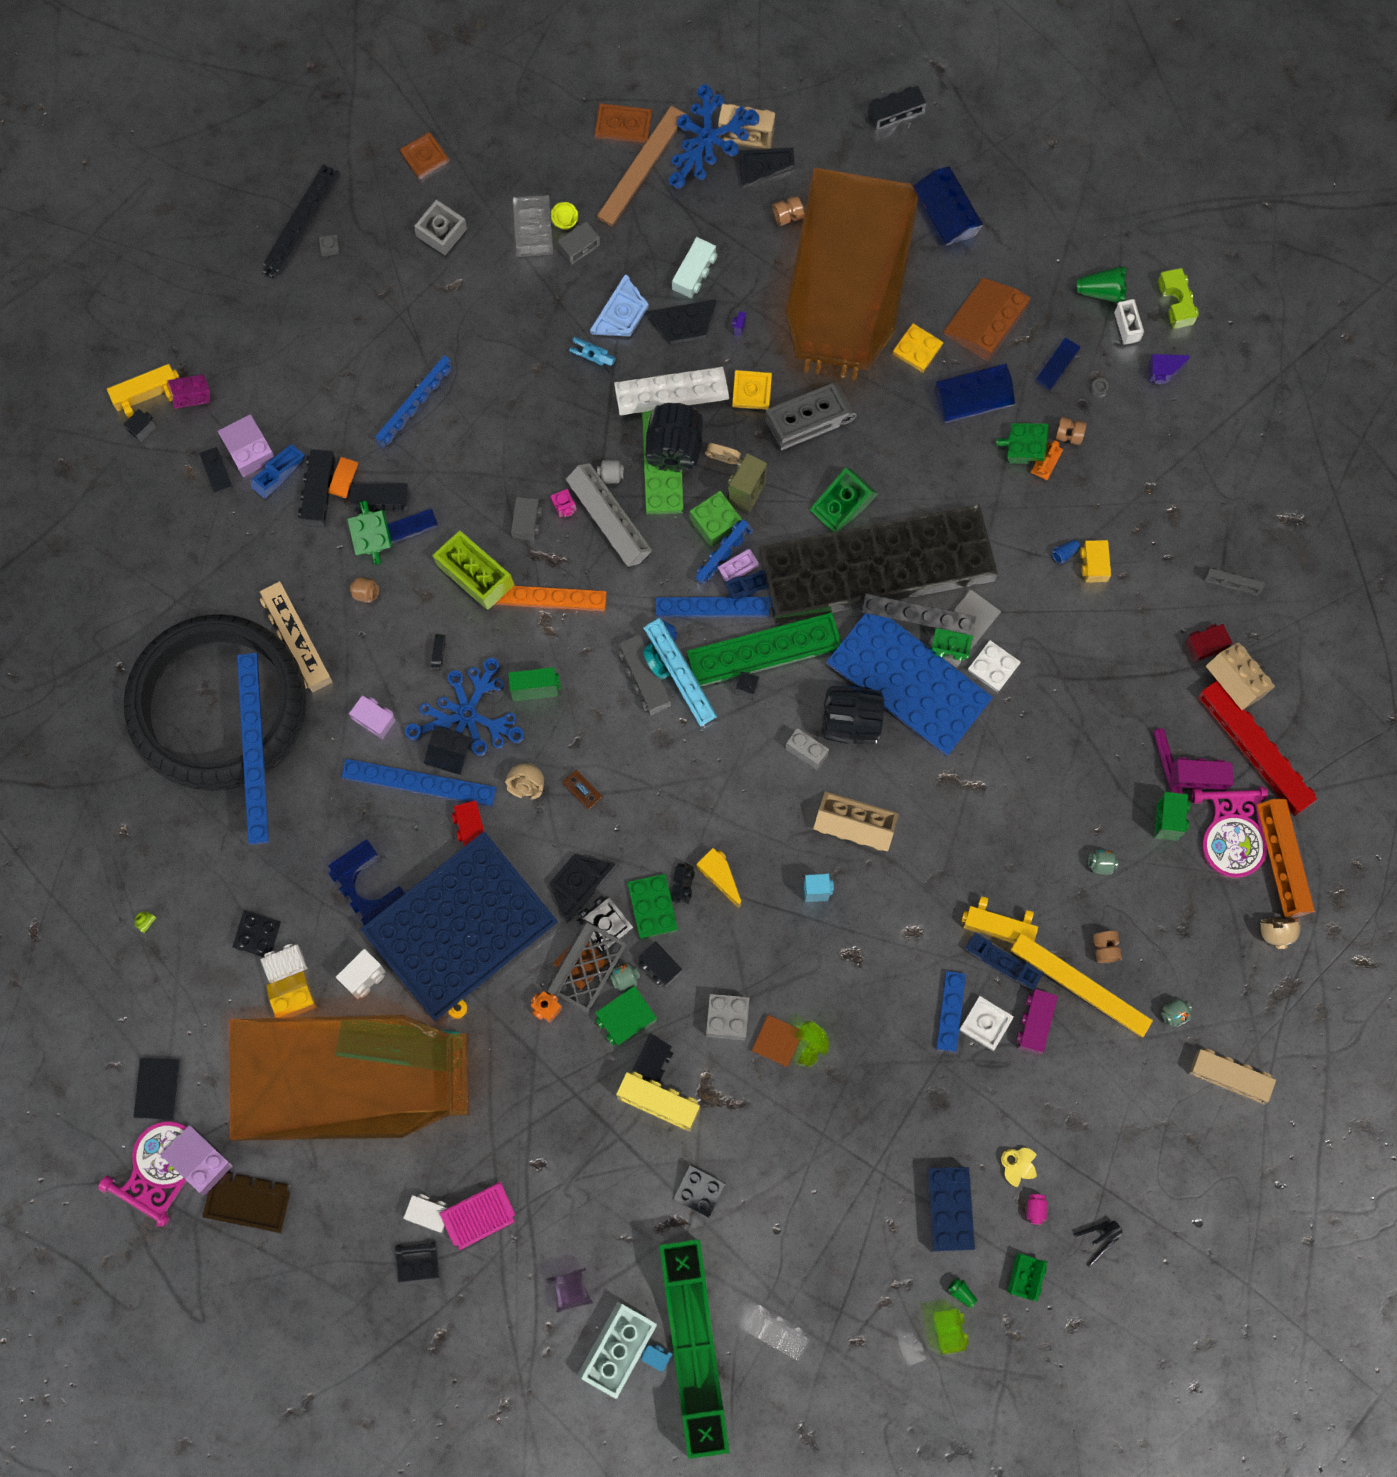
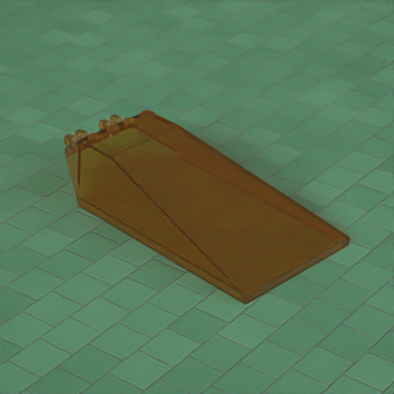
M814 168L785 311L795 357L806 360L804 372L810 370V361L817 362L816 374H820L822 363L843 366L841 378L843 379L846 377L847 367L854 368L852 380L856 381L858 369L869 371L895 332L920 191L919 185Z

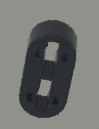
M435 635L431 669H442L446 635Z

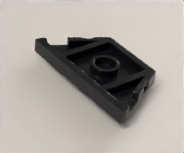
M716 299L647 311V317L653 321L658 331L665 336L669 344L705 339L714 308L716 307Z
M574 854L549 883L567 923L616 867L615 863Z

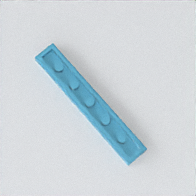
M658 618L643 627L699 725L703 726L718 717L662 619Z

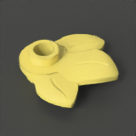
M1022 1148L1018 1151L1008 1149L1001 1156V1163L1005 1167V1178L1012 1186L1018 1187L1021 1178L1033 1179L1037 1177L1035 1167L1031 1163L1037 1154L1029 1148ZM1008 1156L1014 1157L1013 1163L1008 1162Z

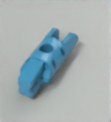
M574 336L573 342L584 346L581 351L575 347H570L569 352L602 366L604 363L611 366L614 365L616 357L608 354V350Z

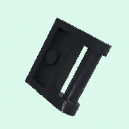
M436 1240L419 1245H395L399 1283L440 1278ZM431 1252V1258L403 1260V1255Z

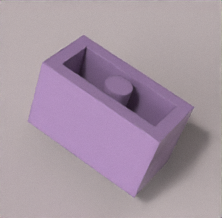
M363 695L349 713L352 720L381 739L384 738L396 722L393 716L394 713L386 707L382 709L378 706L376 700L371 697L367 699Z

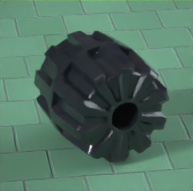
M664 403L654 407L646 433L645 457L648 463L653 467L658 466L659 470L667 471L668 469H672L674 472H680L681 469L692 470L693 466L697 465L702 444V414L698 413V410L694 407L682 403Z
M830 686L826 691L823 706V738L846 744H877L881 736L884 717V696L882 692L855 686Z

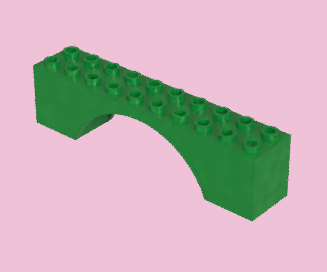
M698 1239L659 1245L688 1459L728 1454L730 1453L713 1340L701 1242Z

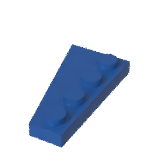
M742 520L741 523L738 521L732 528L733 532L729 537L726 536L721 541V547L718 551H713L708 557V563L705 566L702 565L697 570L695 578L704 585L717 571V567L720 566L719 562H724L731 556V549L739 547L744 542V535L746 533L750 535L754 531L745 520Z

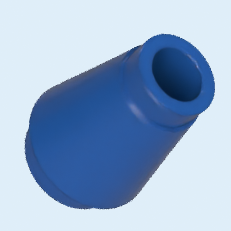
M1073 539L1055 547L1052 552L1054 560L1059 564L1066 563L1080 549V544L1077 540Z

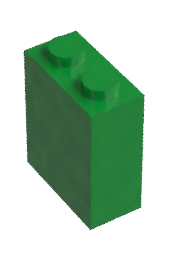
M554 667L508 673L513 702L557 697L558 690H561L559 673H555Z
M635 986L595 1012L597 1016L595 1019L600 1029H606L608 1041L612 1046L616 1044L618 1048L657 1022V1017Z

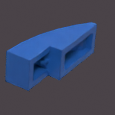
M292 444L266 463L263 471L252 478L251 488L265 499L290 476L305 458V455Z

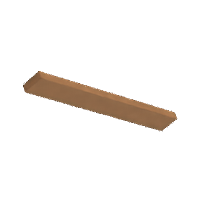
M670 106L597 215L598 220L611 227L614 226L679 129L677 125L678 118L686 113Z

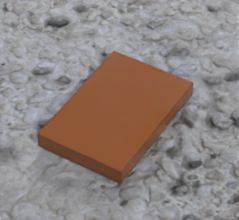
M599 103L595 138L646 144L649 138L652 109Z

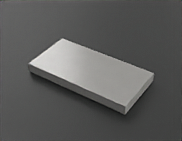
M973 590L967 593L953 611L976 616L971 650L1001 613L999 609ZM934 636L926 645L930 649L932 648ZM946 654V657H942L956 669L962 662L953 659L954 655Z

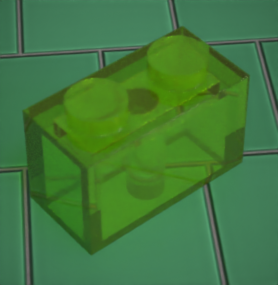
M959 1309L932 1313L940 1355L966 1351V1346H969L967 1333H963L962 1325H965L963 1313H959Z

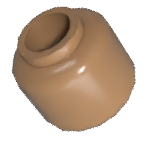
M358 577L351 583L350 592L354 600L371 603L379 595V586L373 579Z

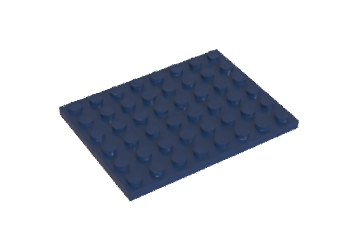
M484 831L360 930L431 1019L436 1022L549 931L558 921Z

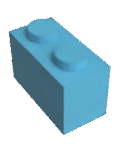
M829 874L805 875L803 883L805 902L828 901L834 891L833 879H829Z

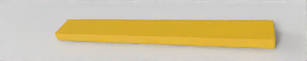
M1020 933L1011 947L1010 951L1139 1037L1143 1038L1153 1020L1024 934Z

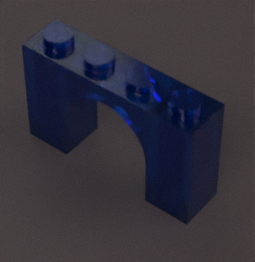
M367 839L328 865L331 869L328 874L334 882L337 880L342 885L339 888L345 898L347 896L351 898L353 902L350 905L355 913L360 911L363 916L360 920L364 926L405 894L400 885L377 900H366L357 894L355 883L358 875L380 859Z

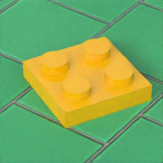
M912 324L893 350V355L923 373L943 346V342L915 324Z
M735 370L732 407L769 409L772 373Z

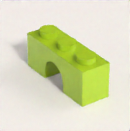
M1182 268L1161 272L1158 283L1162 296L1171 295L1179 300V303L1171 305L1168 311L1172 328L1176 329L1194 325L1199 313L1197 307H1194L1193 293L1188 288L1187 275L1184 274Z

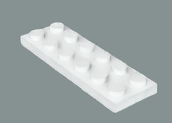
M723 367L614 382L620 415L650 411L657 405L664 403L694 405L729 400Z

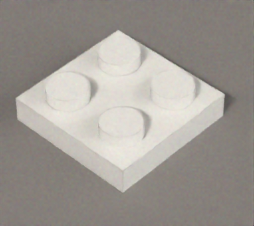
M990 640L967 671L999 693L1021 662Z
M979 996L959 1031L994 1051L1014 1016Z

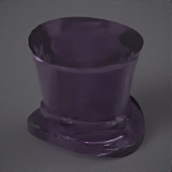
M586 1267L567 1275L546 1278L547 1282L553 1284L555 1288L556 1313L593 1303L583 1282Z

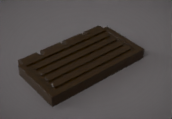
M226 1172L208 1191L202 1215L203 1218L283 1233L292 1193L288 1192L289 1184L275 1182L273 1189H271L272 1181L255 1178L254 1184L251 1185L252 1177L236 1174L234 1181H231L233 1173Z

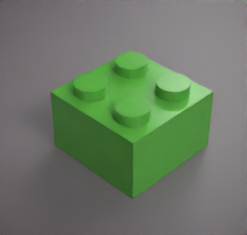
M721 491L690 510V520L710 547L722 541L726 536L731 535L734 525L738 521L740 523L742 521Z

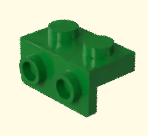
M936 628L931 651H935L934 655L946 657V654L954 655L953 659L964 661L965 658L969 659L973 636Z
M1017 1253L1007 1293L1037 1302L1041 1295L1043 1279L1047 1272V1261Z

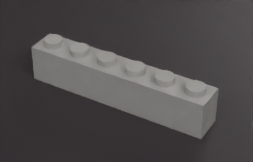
M591 464L578 465L566 478L570 488L576 493L581 503L591 514V517L599 525L602 533L606 535L612 547L621 556L622 561L628 567L640 564L652 549Z

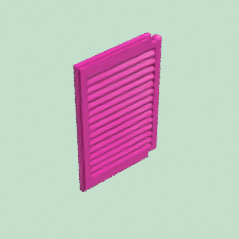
M501 1182L439 1212L453 1245H458L459 1250L514 1223L513 1216L516 1215Z

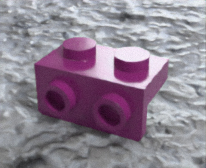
M204 374L167 380L174 409L210 402V388Z

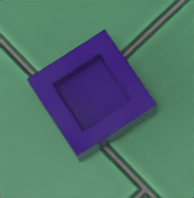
M739 311L738 317L733 319L732 328H734V335L741 337L746 322L745 312Z

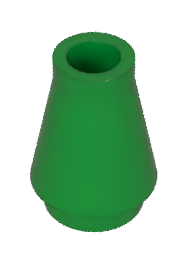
M956 1278L947 1289L952 1297L965 1304L968 1308H972L978 1301L966 1282L960 1278Z

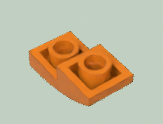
M341 457L328 493L347 498L359 462Z

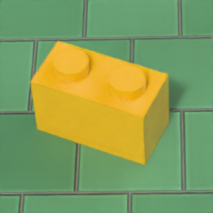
M1108 540L1085 541L1083 547L1080 548V558L1084 560L1081 572L1082 576H1085V583L1108 582L1111 577Z

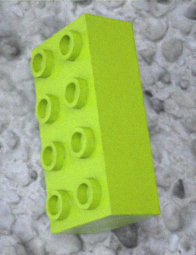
M460 530L432 555L437 566L487 610L515 585L511 574Z

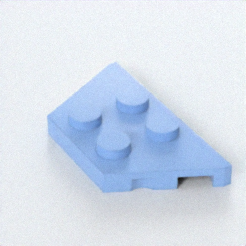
M626 274L590 329L591 334L631 336L647 311L648 303L641 297L640 292L633 286Z

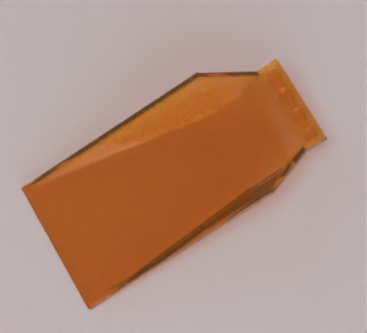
M405 1015L230 1019V1141L404 1138L450 1115H470L469 1033L449 1034Z

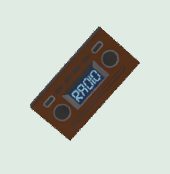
M577 770L562 782L588 810L603 798Z

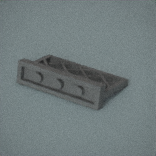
M585 920L546 987L547 991L589 1012L627 943ZM595 930L602 934L603 942L592 945L590 937ZM615 941L621 945L617 952L609 954L608 943ZM605 945L607 955L596 958L593 948ZM591 948L594 959L582 962V951ZM608 958L610 963L608 969L599 971L597 961ZM595 962L597 972L586 975L584 965ZM581 966L584 976L573 979L571 975L572 969ZM598 975L600 979L599 985L590 988L587 978ZM585 979L588 989L576 992L574 982ZM572 983L574 993L565 995L560 992L563 985ZM589 992L590 1001L587 1006L579 1003L577 995Z

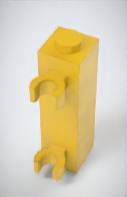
M167 364L107 388V391L117 412L124 409L129 419L134 414L131 407L163 393H166L169 402L173 401L167 386V380L180 377L176 369L172 370L170 364Z
M983 896L979 899L977 908L970 906L968 911L964 910L961 922H964V929L1013 944L1019 934L1022 933L1035 942L1038 926L1031 925L1034 915L1032 911L1026 910L1022 922L985 911L989 898Z

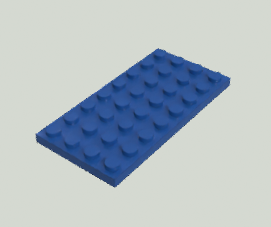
M865 613L826 662L827 665L856 687L882 692L884 696V709L946 757L993 698L942 657L934 655V651H931L929 647L891 618Z

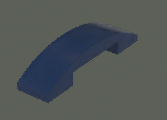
M789 557L759 572L743 578L739 576L724 582V585L732 600L740 599L769 589L796 576L798 572ZM768 574L772 576V578H773L772 582H771V580H770Z
M976 932L965 948L966 951L989 967L1032 990L1035 989L1044 972L1032 965L1025 964L994 946L991 941Z

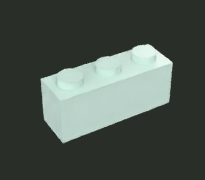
M696 237L672 280V290L689 298H692L694 293L697 294L699 292L701 280L707 277L710 264H714L718 254H716L715 245Z

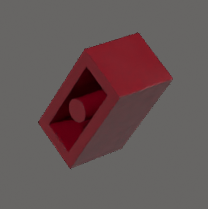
M1212 624L1203 632L1198 630L1189 634L1185 644L1195 663L1230 648L1233 642L1224 624L1218 626L1217 624Z

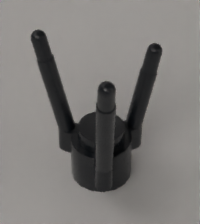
M1115 1220L1110 1223L1105 1221L1100 1225L1074 1234L1075 1237L1103 1228L1101 1230L1103 1235L1094 1240L1092 1244L1096 1245L1104 1239L1109 1241L1088 1263V1267H1091L1119 1240L1118 1237L1123 1234L1121 1227Z

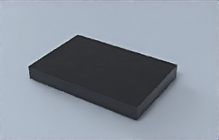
M140 1058L133 1118L175 1120L181 1060Z

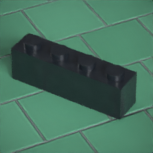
M311 449L310 456L307 455L306 467H308V470L303 476L305 489L301 491L300 497L301 501H303L302 508L299 507L298 519L301 520L303 526L325 528L330 493L328 492L335 465L333 451Z

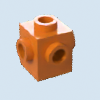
M545 991L541 994L537 993L531 1000L532 1014L540 1021L543 1018L549 1024L563 1008L557 1002L559 999L555 995L547 994Z

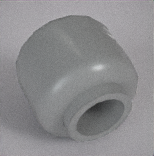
M603 460L601 466H597V474L601 477L604 484H618L620 479H623V464H620L619 460Z

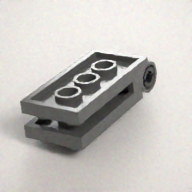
M831 383L767 409L765 422L780 450H784L838 428L840 424L850 423L856 418V413L840 384Z

